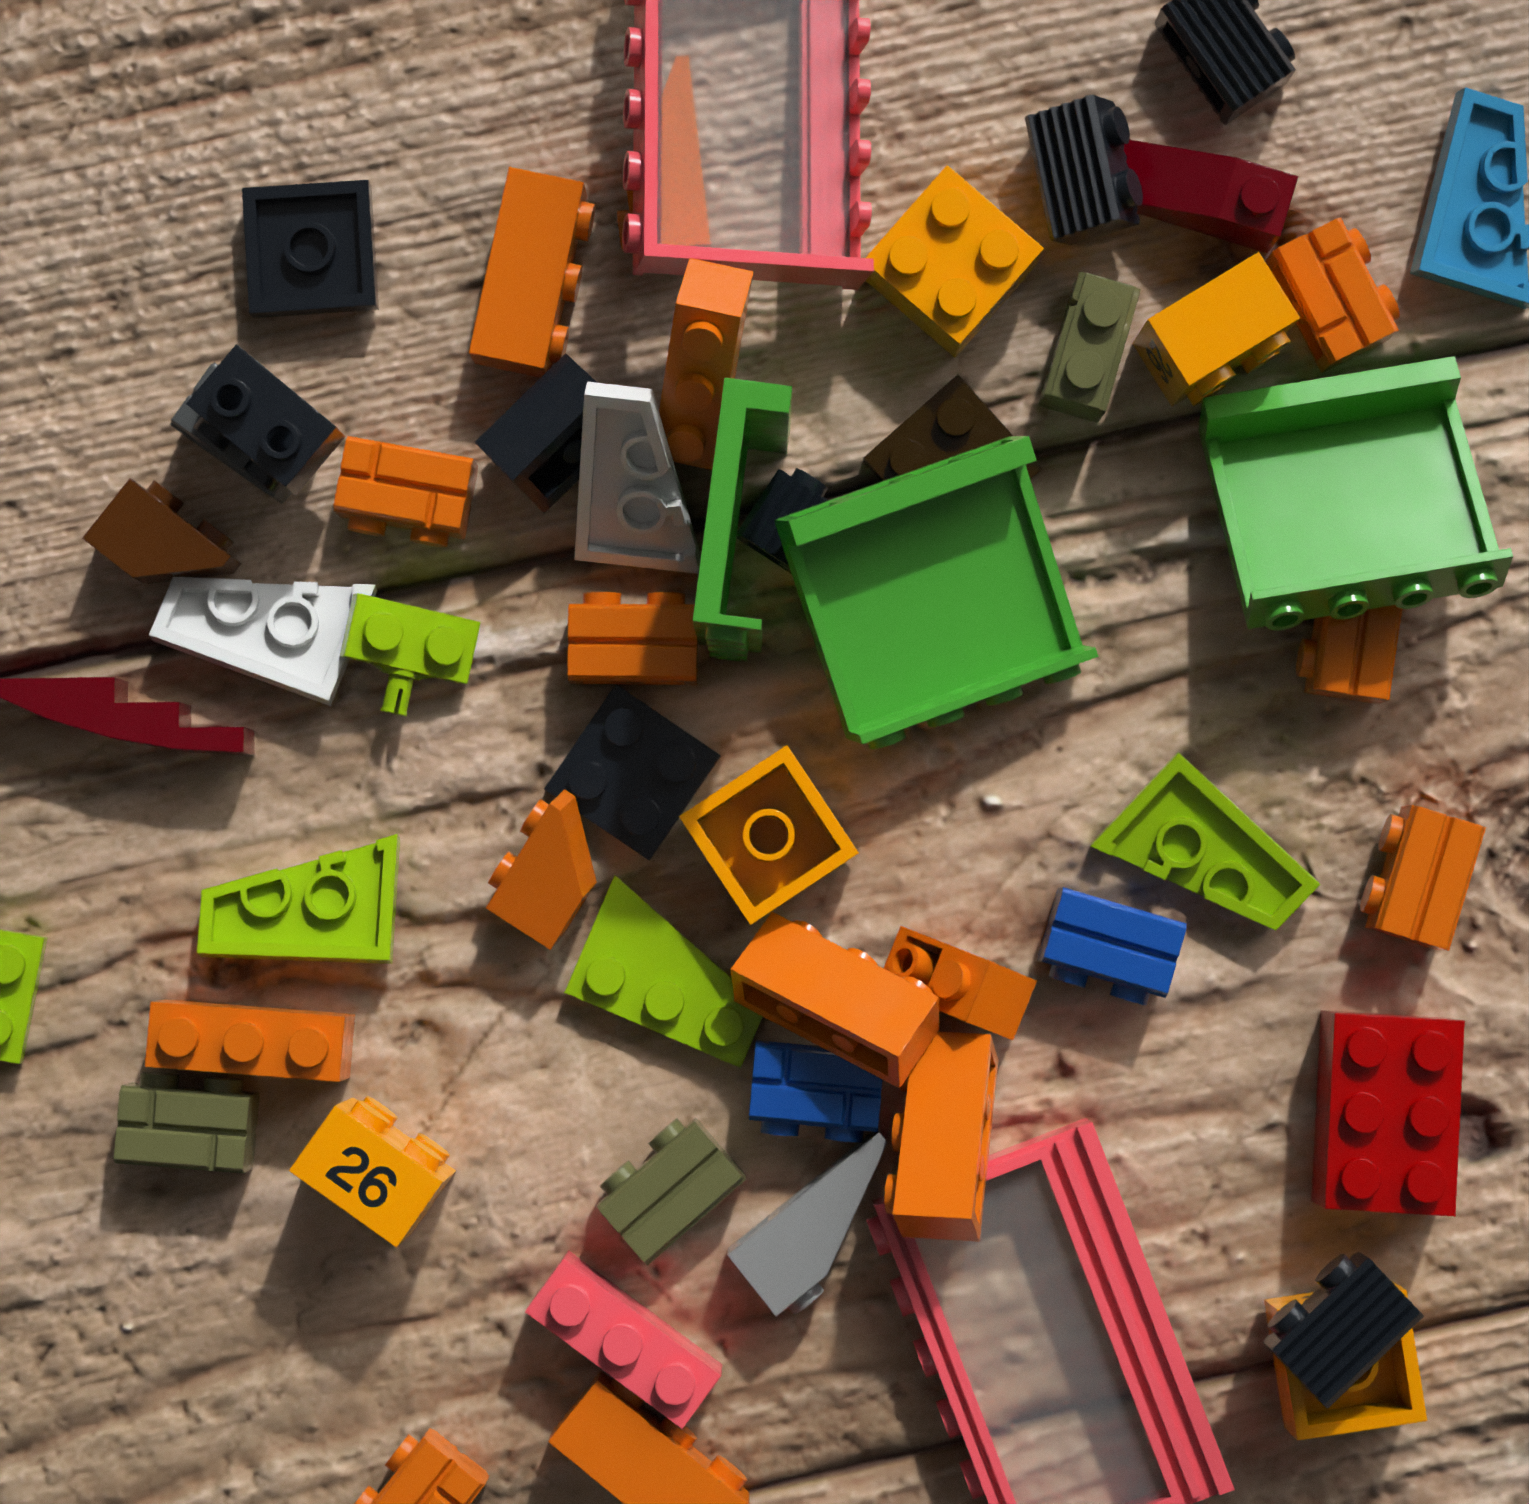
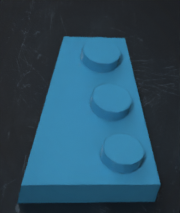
M1466 87L1455 93L1410 274L1527 309L1529 308L1527 261L1529 224H1525L1523 185L1528 182L1523 105Z

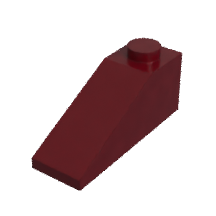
M1129 140V143L1125 144L1126 163L1137 174L1143 192L1142 205L1137 207L1138 214L1264 253H1268L1280 238L1299 176L1232 156Z

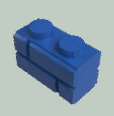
M1058 887L1037 961L1051 965L1049 978L1085 988L1088 976L1113 983L1110 992L1111 996L1147 1006L1150 994L1166 998L1176 968V961L1186 933L1187 923L1065 887Z
M756 1040L749 1120L761 1121L760 1132L764 1134L799 1136V1126L807 1125L825 1127L824 1139L843 1142H863L864 1131L878 1132L882 1079L820 1046Z

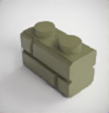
M1078 273L1068 299L1049 365V374L1045 379L1038 403L1039 406L1088 421L1099 422L1109 403L1141 289L1090 273Z
M140 1072L139 1083L132 1082L121 1085L117 1114L118 1127L116 1129L114 1148L115 1163L231 1173H246L252 1169L254 1165L255 1132L260 1097L259 1092L242 1091V1079L204 1077V1087L196 1088L178 1086L179 1074Z
M677 1118L673 1120L648 1143L656 1153L637 1169L628 1160L600 1184L601 1189L607 1195L599 1201L597 1208L647 1266L746 1180L744 1172L697 1118L693 1119L685 1127Z

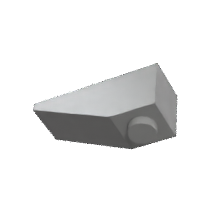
M879 1130L867 1135L863 1142L856 1144L728 1248L727 1256L775 1316H778L787 1307L795 1315L823 1293L824 1289L818 1282L827 1276L887 1145L885 1137Z

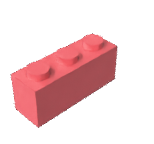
M569 1250L525 1310V1313L681 1429L684 1428L721 1377L722 1364Z

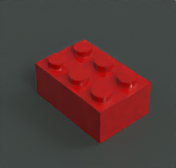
M1321 1010L1311 1202L1324 1209L1456 1217L1465 1020L1444 1017Z

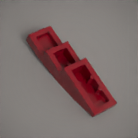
M116 677L0 679L1 699L46 719L120 741L189 753L255 756L254 730L246 727H191L190 705L181 702H128V682Z

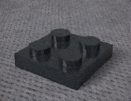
M369 180L242 188L249 314L253 318L379 310L372 185Z
M615 684L544 790L555 797L564 789L576 797L581 815L650 861L678 821L679 816L683 814L715 767L721 755Z

